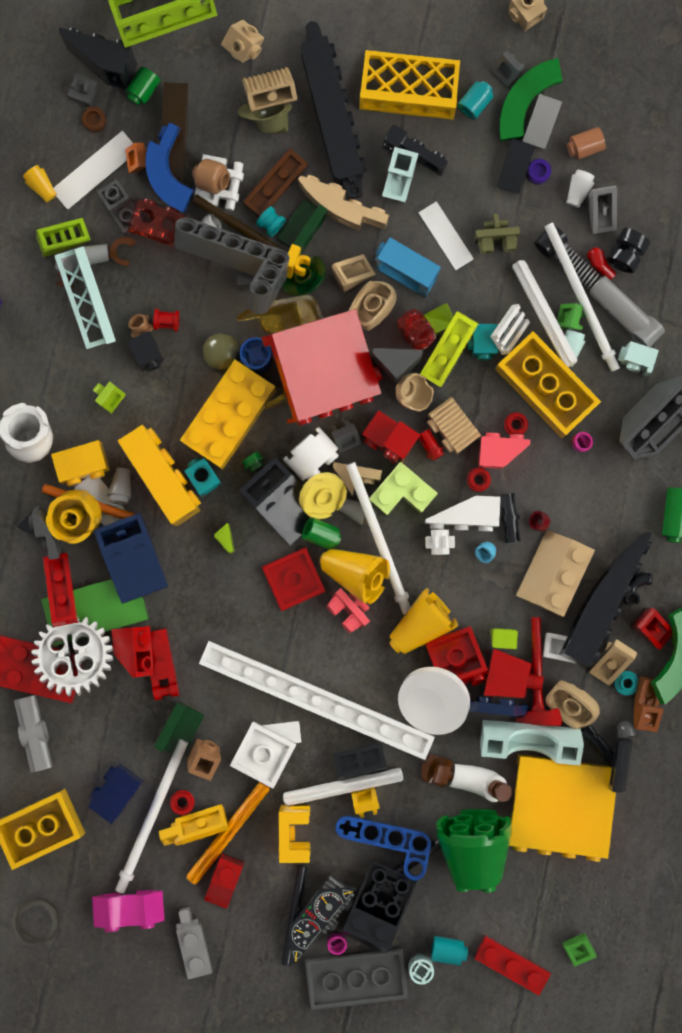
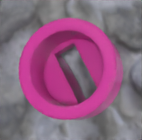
M586 432L576 434L572 439V448L577 452L589 450L593 445L591 435Z
M335 932L329 935L327 947L330 953L340 955L347 949L346 938L341 933Z

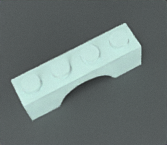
M492 720L482 721L480 735L481 757L506 759L509 754L515 751L531 750L547 755L555 763L581 764L584 747L581 728L574 729L570 727Z

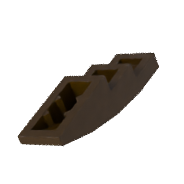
M164 82L161 129L164 125L168 126L169 123L181 128L169 154V167L173 176L179 182L185 184L189 83Z

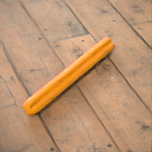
M259 782L228 821L229 830L220 832L187 874L186 878L192 884L196 885L269 792V786Z

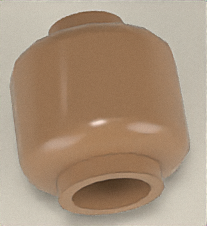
M204 159L198 165H195L192 171L195 185L200 190L218 194L229 185L230 173L223 163Z

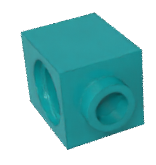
M198 457L187 464L188 469L184 470L201 497L222 485L205 458L200 460ZM201 469L208 471V478L204 482L196 480V473Z

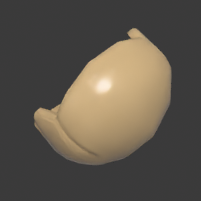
M408 373L401 377L395 389L396 399L402 407L420 412L427 409L430 405L434 389L427 383L425 376L417 373Z

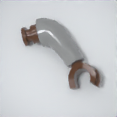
M122 237L112 243L111 246L102 244L86 246L84 249L90 266L109 261V258H112L118 264L129 266L130 260L120 258L117 254V248L120 244H127L129 247H132L137 242L133 238ZM75 254L61 258L64 269L74 273L78 265ZM56 262L54 269L59 270L58 265H57V262ZM58 271V277H60V282L57 281L56 285L65 287L60 271ZM66 273L68 281H70L72 276Z

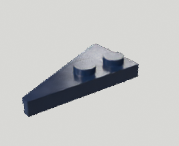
M477 696L476 700H470L469 711L521 716L526 715L530 711V705L515 704V700L500 699V702H491V697Z

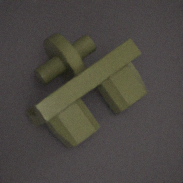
M492 214V221L484 222V230H476L474 243H478L481 255L493 253V242L502 241L503 252H515L517 239L520 235V227L502 228L508 227V220H499L498 214Z

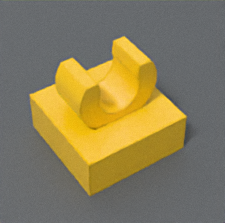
M292 244L288 252L290 259L287 277L292 278L294 272L299 276H305L306 269L299 265L306 264L309 266L310 258L306 255H301V247Z
M375 787L351 792L356 814L364 818V812L373 811V814L377 815V809H380Z

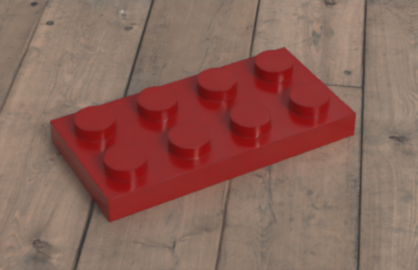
M0 635V687L68 703L74 702L75 690H72L71 695L67 696L66 689H63L59 695L56 692L57 686L49 690L47 688L49 681L41 683L40 678L43 674L36 675L34 672L40 666L32 664V660L38 657L34 656L31 652L32 650L39 649L34 643ZM52 647V650H54V651H60V650H61V649H57V648H53V647ZM71 652L69 658L73 665V676L76 677L78 676L75 662L76 653ZM59 666L56 674L64 675L68 671V666Z

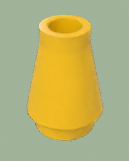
M36 165L23 175V178L26 180L25 184L46 203L56 197L57 193L53 189L44 168L41 169Z

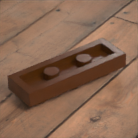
M289 148L246 197L243 205L260 217L267 208L273 207L305 171L308 163Z

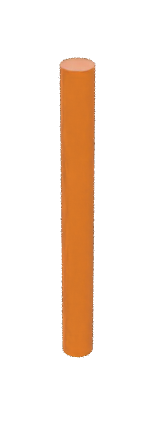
M44 484L42 488V493L56 498L67 492L48 484ZM98 501L101 512L119 519L135 515V513Z

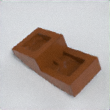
M639 677L634 703V728L637 730L658 731L664 709L658 706L659 701L651 685V681L654 678Z

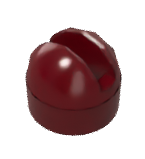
M535 511L531 514L529 525L532 529L545 531L549 528L551 520L546 513ZM539 519L542 520L541 524H537Z

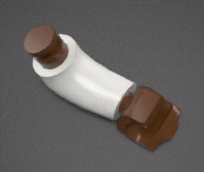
M430 754L427 761L422 764L421 772L423 774L421 780L439 787H446L448 783L449 787L475 793L491 802H505L512 795L511 787L507 785L506 780L492 770L471 765H453L452 760Z

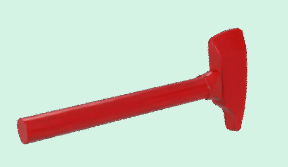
M541 617L531 618L533 674L542 676ZM543 687L542 691L533 689L531 711H528L524 717L515 719L517 722L532 725H562L559 708L545 710Z

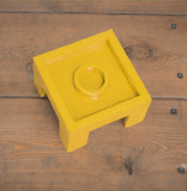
M310 805L280 806L279 863H310V842H291L295 841V826H291V824H308Z

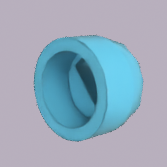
M483 542L475 549V555L479 561L489 563L496 555V547L491 542Z

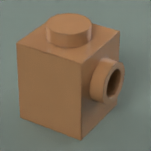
M196 739L187 758L188 773L211 781L221 761L219 746L210 740Z

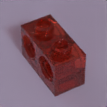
M149 199L138 200L134 205L127 232L174 247L176 221L185 218V215L179 214L180 211L173 207L167 206L162 208L156 206L157 203ZM140 212L149 214L151 218L150 223L141 221ZM163 220H169L173 223V231H168L164 228Z

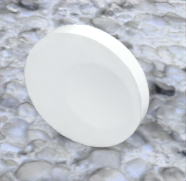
M423 667L413 671L406 677L399 690L398 704L401 713L413 727L428 734L441 735L455 731L464 723L470 709V696L464 683L452 672L439 667Z

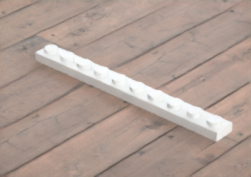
M208 641L199 664L424 760H426L435 738L430 734L211 641Z

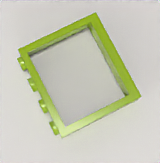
M108 0L125 48L218 16L213 0H203L204 3L202 4V0H176L122 19L118 6L134 0Z

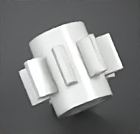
M431 530V536L425 537L426 549H431V555L450 554L449 548H455V536H449V530Z

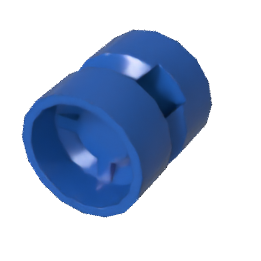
M250 338L241 345L240 359L244 366L256 374H262L271 367L273 361L270 346L264 347L261 338Z

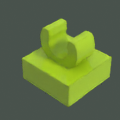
M110 381L106 387L98 383L93 389L99 395L95 402L111 414L126 396L124 392Z

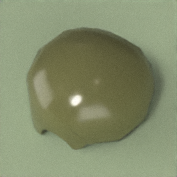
M225 333L214 334L206 340L202 348L203 359L210 367L217 370H225L231 366L234 360L239 362L241 345L231 335Z

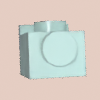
M630 341L626 347L622 346L618 360L621 361L620 364L626 365V369L633 372H640L642 370V376L647 377L652 373L659 350Z

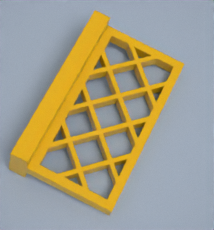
M365 50L359 110L454 120L460 60ZM369 59L380 60L384 65L375 71L369 65ZM396 62H403L408 68L398 73L392 65ZM421 64L427 65L431 69L424 76L416 69ZM444 67L454 68V74L447 79L439 71ZM386 69L394 76L387 83L379 76ZM412 72L418 80L409 86L403 77ZM434 74L442 81L435 88L426 81ZM374 78L381 85L377 90L366 89L367 83ZM397 81L405 88L400 93H395L390 89V86ZM423 84L429 92L424 96L417 95L413 89ZM446 86L451 91L452 97L442 98L437 92Z

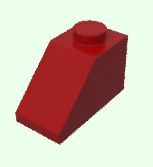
M222 853L204 900L227 909L245 862Z

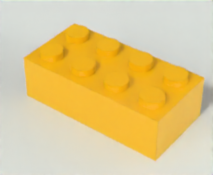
M534 331L495 368L561 439L601 402Z
M234 360L180 441L223 470L277 391L276 386L237 360Z
M142 424L118 440V443L172 525L177 527L201 511L198 507L201 504L194 491L186 489L185 485L188 484L186 478L178 469L174 470L172 464L175 463L173 458L165 448L161 450L159 444L162 442L152 428L147 429Z

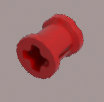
M155 308L153 329L165 328L178 332L180 311L163 312Z

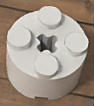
M320 427L315 429L317 432L315 436L309 434L290 451L293 455L290 459L286 456L283 458V461L302 481L305 479L309 480L311 477L319 474L318 468L322 464L326 463L329 465L339 456L336 453L338 447Z

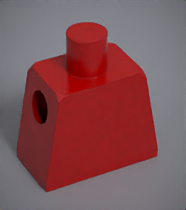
M493 649L484 695L525 698L527 688L542 691L544 676L531 674L532 663Z

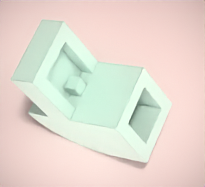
M394 147L382 194L383 197L406 202L418 153Z

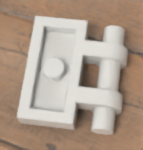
M203 154L202 160L210 159L227 166V159ZM234 162L233 170L227 169L230 173L228 191L222 190L218 194H212L196 187L195 195H199L216 207H218L219 199L226 200L225 210L234 211L235 203H238L240 196L238 189L240 182L243 181L244 173H242L244 164Z

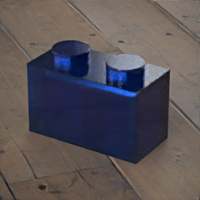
M119 764L116 768L111 766L103 777L107 781L102 788L97 786L89 796V799L92 801L88 807L110 824L116 821L144 782L143 779L122 764Z

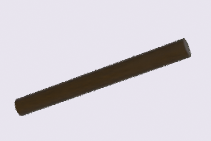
M196 194L192 200L193 204L247 238L275 248L279 247Z

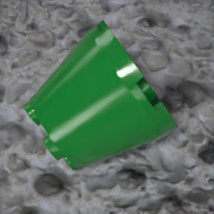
M477 808L460 810L459 815L450 818L447 815L439 818L436 822L437 837L452 881L456 885V890L459 892L481 890L484 893L494 892L496 885L501 883L512 834L510 817L503 818L498 816L496 810Z

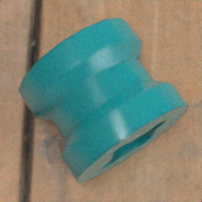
M270 206L261 214L256 225L259 228H264L269 237H273L283 227L286 218L277 215L276 210Z

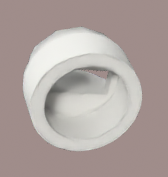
M211 214L206 215L201 220V222L222 228L220 220Z

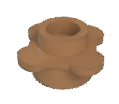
M137 314L130 318L128 328L132 331V338L153 330V326L149 322V315Z

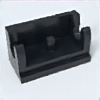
M382 743L333 754L339 780L387 770Z

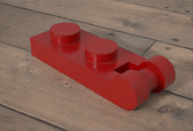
M167 628L152 631L151 645L154 675H151L150 678L154 700H162L164 696L169 695L172 697L179 696V687ZM168 678L169 686L161 687L160 680Z

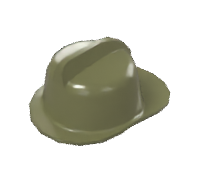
M248 103L238 109V115L247 120H254L259 131L263 134H285L288 132V112L292 109V105L285 103L251 112Z

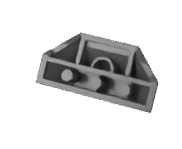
M682 375L657 383L623 417L619 442L632 459L658 455L682 430Z

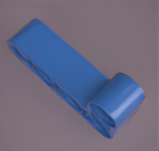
M345 815L337 821L336 832L341 838L406 852L404 863L405 875L411 880H419L425 875L431 849V839L426 832L351 815ZM349 820L351 821V826L359 827V822L363 823L360 837L356 836L358 832L356 830H350L348 834L344 833L345 829L341 827V824H345ZM373 825L378 829L377 838H367L365 835V828L367 826ZM392 831H399L402 834L403 840L400 844L390 842L389 834ZM418 836H422L427 840V846L422 850L416 849L413 845V840ZM417 861L422 865V871L419 874L409 872L408 865L411 862Z

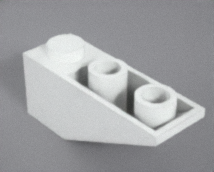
M474 496L425 519L424 524H430V529H444V525H454V530L466 531L469 530V526H476L478 531L493 532V527H499L500 497Z

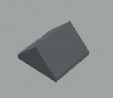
M373 348L372 362L378 366L379 370L394 386L401 377L408 374L420 363L422 357V350Z

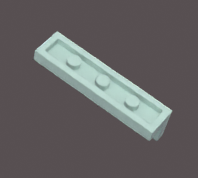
M84 246L54 255L86 349L115 342L116 340ZM75 254L78 265L74 273H71L64 269L61 258ZM79 269H80L82 278L76 275ZM66 273L72 276L70 281H68ZM74 278L83 281L86 289L82 297L76 295L71 290L70 286ZM87 293L89 295L90 301L84 299ZM74 296L80 299L78 305H76ZM83 301L93 307L94 312L90 320L80 316L79 308ZM95 316L98 324L92 322ZM82 320L88 322L86 328H84ZM91 324L100 328L102 339L89 342L86 333Z

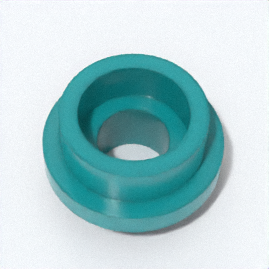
M623 671L614 680V686L620 694L632 695L637 690L639 679L633 672ZM625 679L631 680V686L625 688L623 685Z

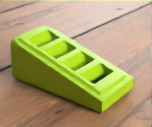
M83 218L36 230V238L43 257L60 253L91 240ZM73 228H78L81 237H76ZM68 230L71 240H67L64 231ZM59 233L60 243H57L55 234ZM49 237L52 245H48L45 238Z

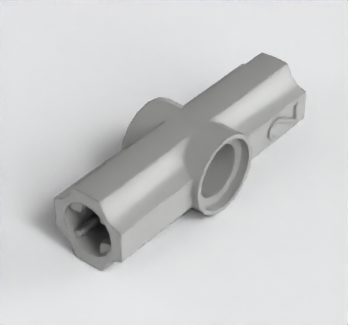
M36 695L14 700L20 725L18 726V735L21 745L26 750L30 772L53 767L47 744L49 740L48 730L45 721L41 719Z

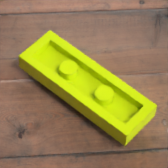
M457 311L420 374L439 387H442L479 323Z

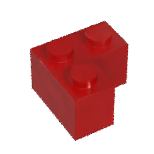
M379 410L362 433V438L365 439L363 443L373 450L379 448L385 452L383 456L393 464H396L397 461L399 463L403 462L420 437L419 433L401 421L397 423Z

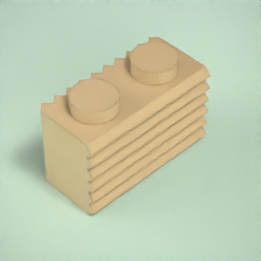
M287 67L285 69L281 68L280 71L276 69L275 72L271 71L266 74L253 75L252 78L248 77L242 80L251 112L298 100L294 80Z
M452 397L427 416L429 419L427 421L428 426L435 434L437 432L441 434L444 438L441 442L449 453L453 451L457 455L481 436Z

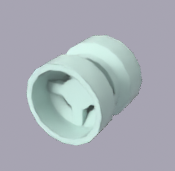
M423 953L413 955L410 958L408 969L411 979L417 984L429 983L434 976V968L430 958Z

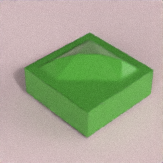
M586 933L563 942V947L574 967L597 957Z

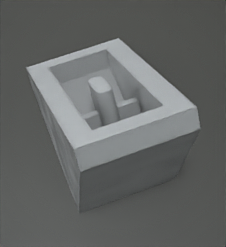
M616 185L592 189L586 198L592 233L597 234L617 230Z

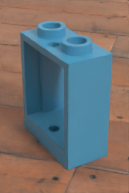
M389 238L387 243L382 242L375 253L377 255L375 261H377L376 270L424 298L427 297L438 278L441 268L439 265L392 238Z

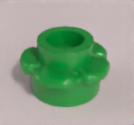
M258 451L241 461L245 466L244 470L250 469L253 472L264 465L261 460L265 457H261Z

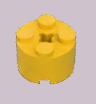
M70 490L52 501L46 516V525L52 536L71 544L85 540L98 528L102 521V512L98 501L86 490ZM71 514H75L77 518H72Z

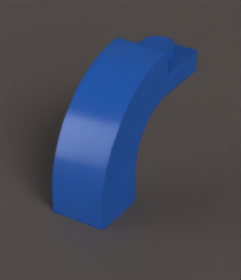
M169 123L168 126L164 125L158 136V139L161 140L160 144L153 141L149 142L146 152V171L150 184L156 194L171 207L181 212H186L195 189L179 182L170 170L169 154L181 128Z

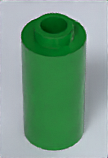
M667 488L662 536L667 537L666 542L681 543L682 488Z

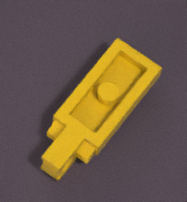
M220 804L176 818L170 828L159 831L161 842L164 846L174 843L175 845H183L229 830L224 807Z

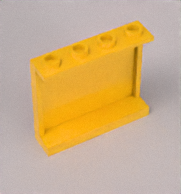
M517 754L516 764L518 765L511 818L512 834L509 846H512V850L527 852V848L537 849V853L543 855L560 852L561 856L566 858H576V855L586 856V860L600 862L601 858L608 859L616 792H612L609 789L612 767L581 762L580 765L555 763L551 758Z

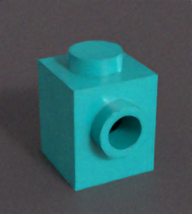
M479 324L467 343V350H471V357H477L479 361H490L492 357H496L498 348L490 336L498 324Z

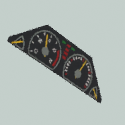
M355 887L319 890L290 925L289 939L291 962L293 964L297 962L356 890Z

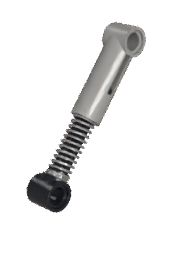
M555 226L579 280H582L581 283H585L584 286H588L587 289H590L588 294L630 332L631 337L636 343L651 347L665 333L663 326L655 318L647 316L606 276L599 277L596 271L593 272V268L590 269V265L587 266V262H583L584 259H580L581 256H577V253H573L574 250H570L571 247L567 245V236ZM545 230L534 241V245L545 257L549 259L554 257L556 260H559Z

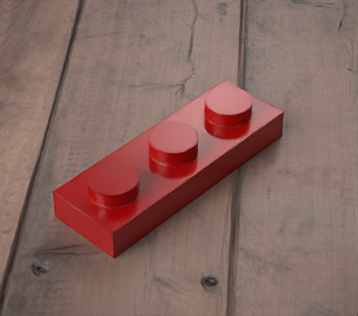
M60 554L58 559H49V556L43 557L53 627L78 623L68 554Z
M487 935L484 936L473 956L475 960L538 996L551 975L550 971Z

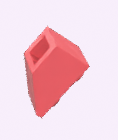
M486 433L485 436H481L479 439L477 468H504L530 445V440L524 439V435L511 434L510 438H500L499 433Z

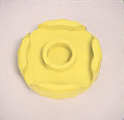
M329 472L319 473L311 477L304 484L300 492L299 503L302 510L311 518H328L332 516V512L338 511L343 506L346 500L347 489L343 481L336 474Z

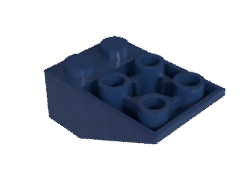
M141 513L94 530L102 556L122 604L168 587L149 529Z

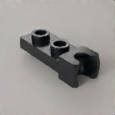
M393 124L384 138L385 143L383 147L392 153L394 147L418 153L417 162L442 176L448 163L445 160V156L434 150L431 152L426 149L425 145L418 139L413 138L411 140L407 137V131Z

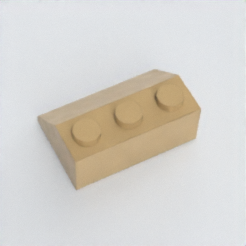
M546 530L516 596L559 617H564L595 550L573 539Z

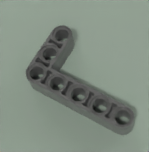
M181 218L176 221L174 236L176 248L255 276L250 284L248 309L257 314L266 313L270 309L287 277L290 259L287 252L191 218Z

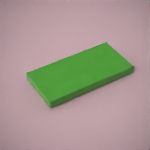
M112 579L74 590L79 621L82 623L83 619L87 617L89 626L93 622H97L96 631L103 628L107 632L112 629L149 620L143 597L122 604ZM48 597L43 598L41 601L47 623L53 627ZM68 635V642H71L72 635ZM58 641L54 643V646L64 644V642Z

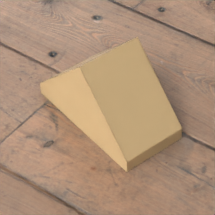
M364 254L334 263L331 266L332 275L343 294L376 275Z

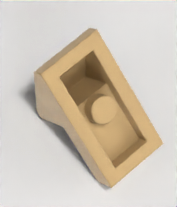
M334 462V472L343 481L346 489L353 497L354 486L346 467L347 464ZM357 466L363 484L374 485L375 481L380 482L382 470Z
M617 639L613 643L608 642L602 650L599 660L595 665L593 664L589 673L610 686L635 659L637 652Z

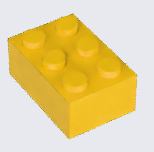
M66 789L0 819V845L12 870L67 845L85 834V830Z

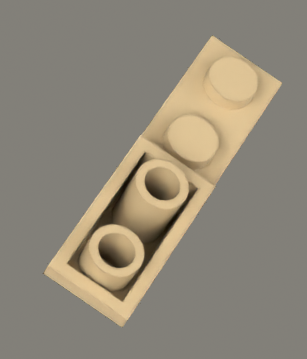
M300 175L299 187L306 197L316 207L320 204L327 208L328 216L335 221L357 231H360L362 223L383 230L386 229L389 215L385 214L383 209L378 207L370 209L353 199L346 201V190H343V187L339 184L329 183L328 185L320 182V179L315 176L307 175L304 177Z

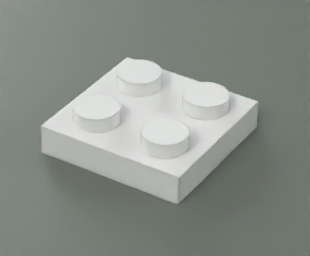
M253 721L230 766L274 788L296 743Z

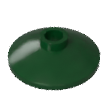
M306 255L310 258V265H299L306 269L305 276H299L294 272L292 278L286 277L282 285L285 292L291 296H304L316 290L326 276V265L321 258L315 255Z

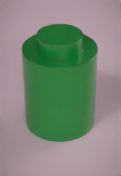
M141 66L125 90L128 95L126 98L136 106L140 104L146 105L161 82L160 78L151 70Z
M310 517L304 526L302 539L329 550L338 546L341 534L338 527Z

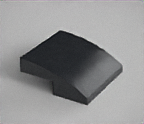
M616 739L609 789L612 792L626 791L632 740Z

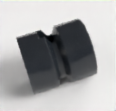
M623 228L616 240L618 246H613L606 260L616 269L634 274L641 261L639 256L645 254L650 245V240L638 231Z

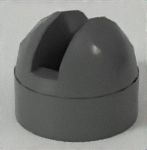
M622 721L618 724L616 729L617 739L637 736L634 724L630 721Z

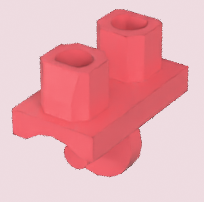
M342 588L332 595L333 599L326 606L333 616H336L342 609L347 612L349 617L341 624L348 633L355 631L359 627L363 628L370 622L364 614L369 609V606L358 600L351 593L347 595Z

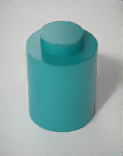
M476 81L459 101L457 107L465 116L476 120L494 97L492 87L485 81Z
M440 936L433 937L430 961L461 966L462 961L466 962L468 946H464L463 940Z

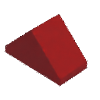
M645 608L630 626L659 651L672 637V628L654 608Z

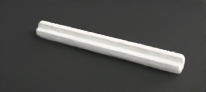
M524 260L517 261L513 264L512 268L557 354L567 367L573 366L577 363V358L527 263Z
M395 768L283 793L285 805L290 806L401 782L403 781V773L401 768Z

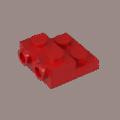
M471 626L441 636L425 644L433 667L443 668L452 672L464 685L470 682L472 686L479 685L488 676L487 666Z

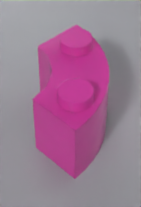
M136 890V894L121 895V893L115 892L92 897L94 927L104 928L105 932H115L119 930V927L140 926V929H150L155 927V923L164 921L163 891Z

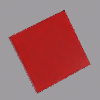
M306 547L262 567L281 612L326 592Z

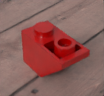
M150 626L112 629L113 654L133 678L154 675Z

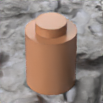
M596 127L571 136L569 143H567L569 155L579 160L604 151L606 144L601 129Z

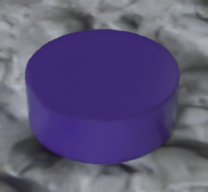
M544 159L533 160L526 172L528 180L537 185L545 183L551 175L550 164Z

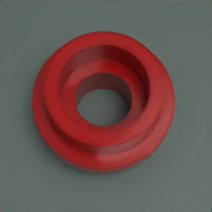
M511 413L504 421V429L509 435H523L528 429V420L521 413ZM512 421H518L520 428L514 429Z
M478 467L468 473L467 484L471 490L482 492L490 486L491 476L486 469ZM479 475L483 478L482 484L475 483V476Z
M178 790L170 798L171 809L179 815L191 812L195 804L193 795L187 790ZM185 798L187 805L180 806L178 799Z

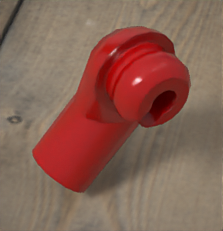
M597 247L590 249L587 253V259L603 277L606 276L609 280H612L616 272L608 265L603 250Z

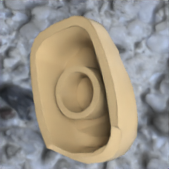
M369 281L359 291L349 311L356 309L361 327L370 331L379 325L392 311L397 300L396 291L388 283Z
M562 680L551 689L545 699L547 706L551 710L555 708L560 709L562 721L574 729L591 725L600 714V708L596 700L574 684Z

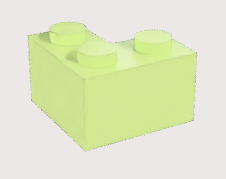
M400 462L369 500L385 516L392 511L401 499H404L421 514L438 493Z

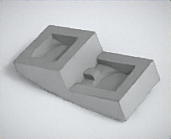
M539 94L523 142L543 149L546 148L562 101Z

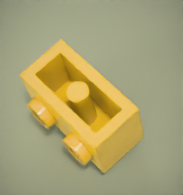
M99 440L51 454L58 480L62 484H67V487L82 483L81 479L90 477L91 480L104 477V472L110 471L103 444Z

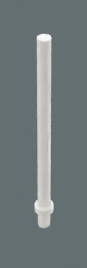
M554 223L544 226L580 305L583 306V312L603 353L601 357L603 360H606L611 372L620 368L614 356L616 352L614 349H611Z
M352 462L346 465L380 556L389 561V579L395 592L394 599L395 602L399 603L402 613L405 615L410 609L408 592L404 591L356 463Z
M179 739L124 870H121L119 873L120 879L115 889L119 893H125L129 881H132L134 878L133 871L188 745V742Z

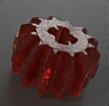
M412 309L398 319L397 326L412 349H426L435 341L436 334L434 329L426 319V316H423L420 311Z

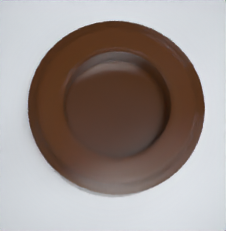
M89 107L82 114V123L89 132L98 133L105 128L107 119L100 108Z

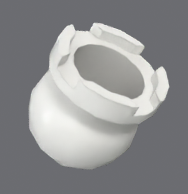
M25 403L13 405L4 411L3 418L0 421V436L5 443L6 450L15 459L27 463L40 461L49 453L53 443V433L45 412L38 406L36 408Z

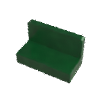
M303 200L278 236L279 241L289 247L292 244L301 247L302 255L327 218L328 209L320 204L316 207L307 200Z
M181 702L176 703L154 748L161 752L165 750L173 754L179 739L188 742L183 754L184 757L204 718V714Z

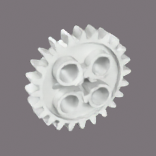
M87 617L83 619L82 623L78 618V623L54 628L47 624L46 627L49 632L47 634L39 632L42 641H34V644L39 649L32 650L31 652L34 656L38 657L32 660V664L40 666L34 672L36 675L43 674L40 678L42 684L49 681L47 685L49 690L57 686L56 692L59 695L63 689H66L67 696L71 695L72 690H75L78 696H80L81 688H85L89 693L91 692L90 684L99 687L97 679H106L103 670L111 671L110 665L106 662L113 661V656L107 654L113 651V647L106 645L110 642L109 636L102 637L105 633L103 628L96 631L97 622H93L89 626ZM68 635H72L73 649L76 653L75 662L78 676L76 677L73 676V665L69 658L71 652L68 644ZM88 637L89 642L85 646H78V639ZM58 641L65 643L62 650H52L54 643ZM84 661H93L91 669H81V664ZM61 665L68 666V671L64 675L56 674L57 668Z

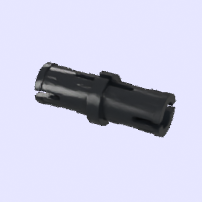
M515 493L499 495L502 509L500 520L503 521L505 543L521 541L518 526L520 515L517 514Z

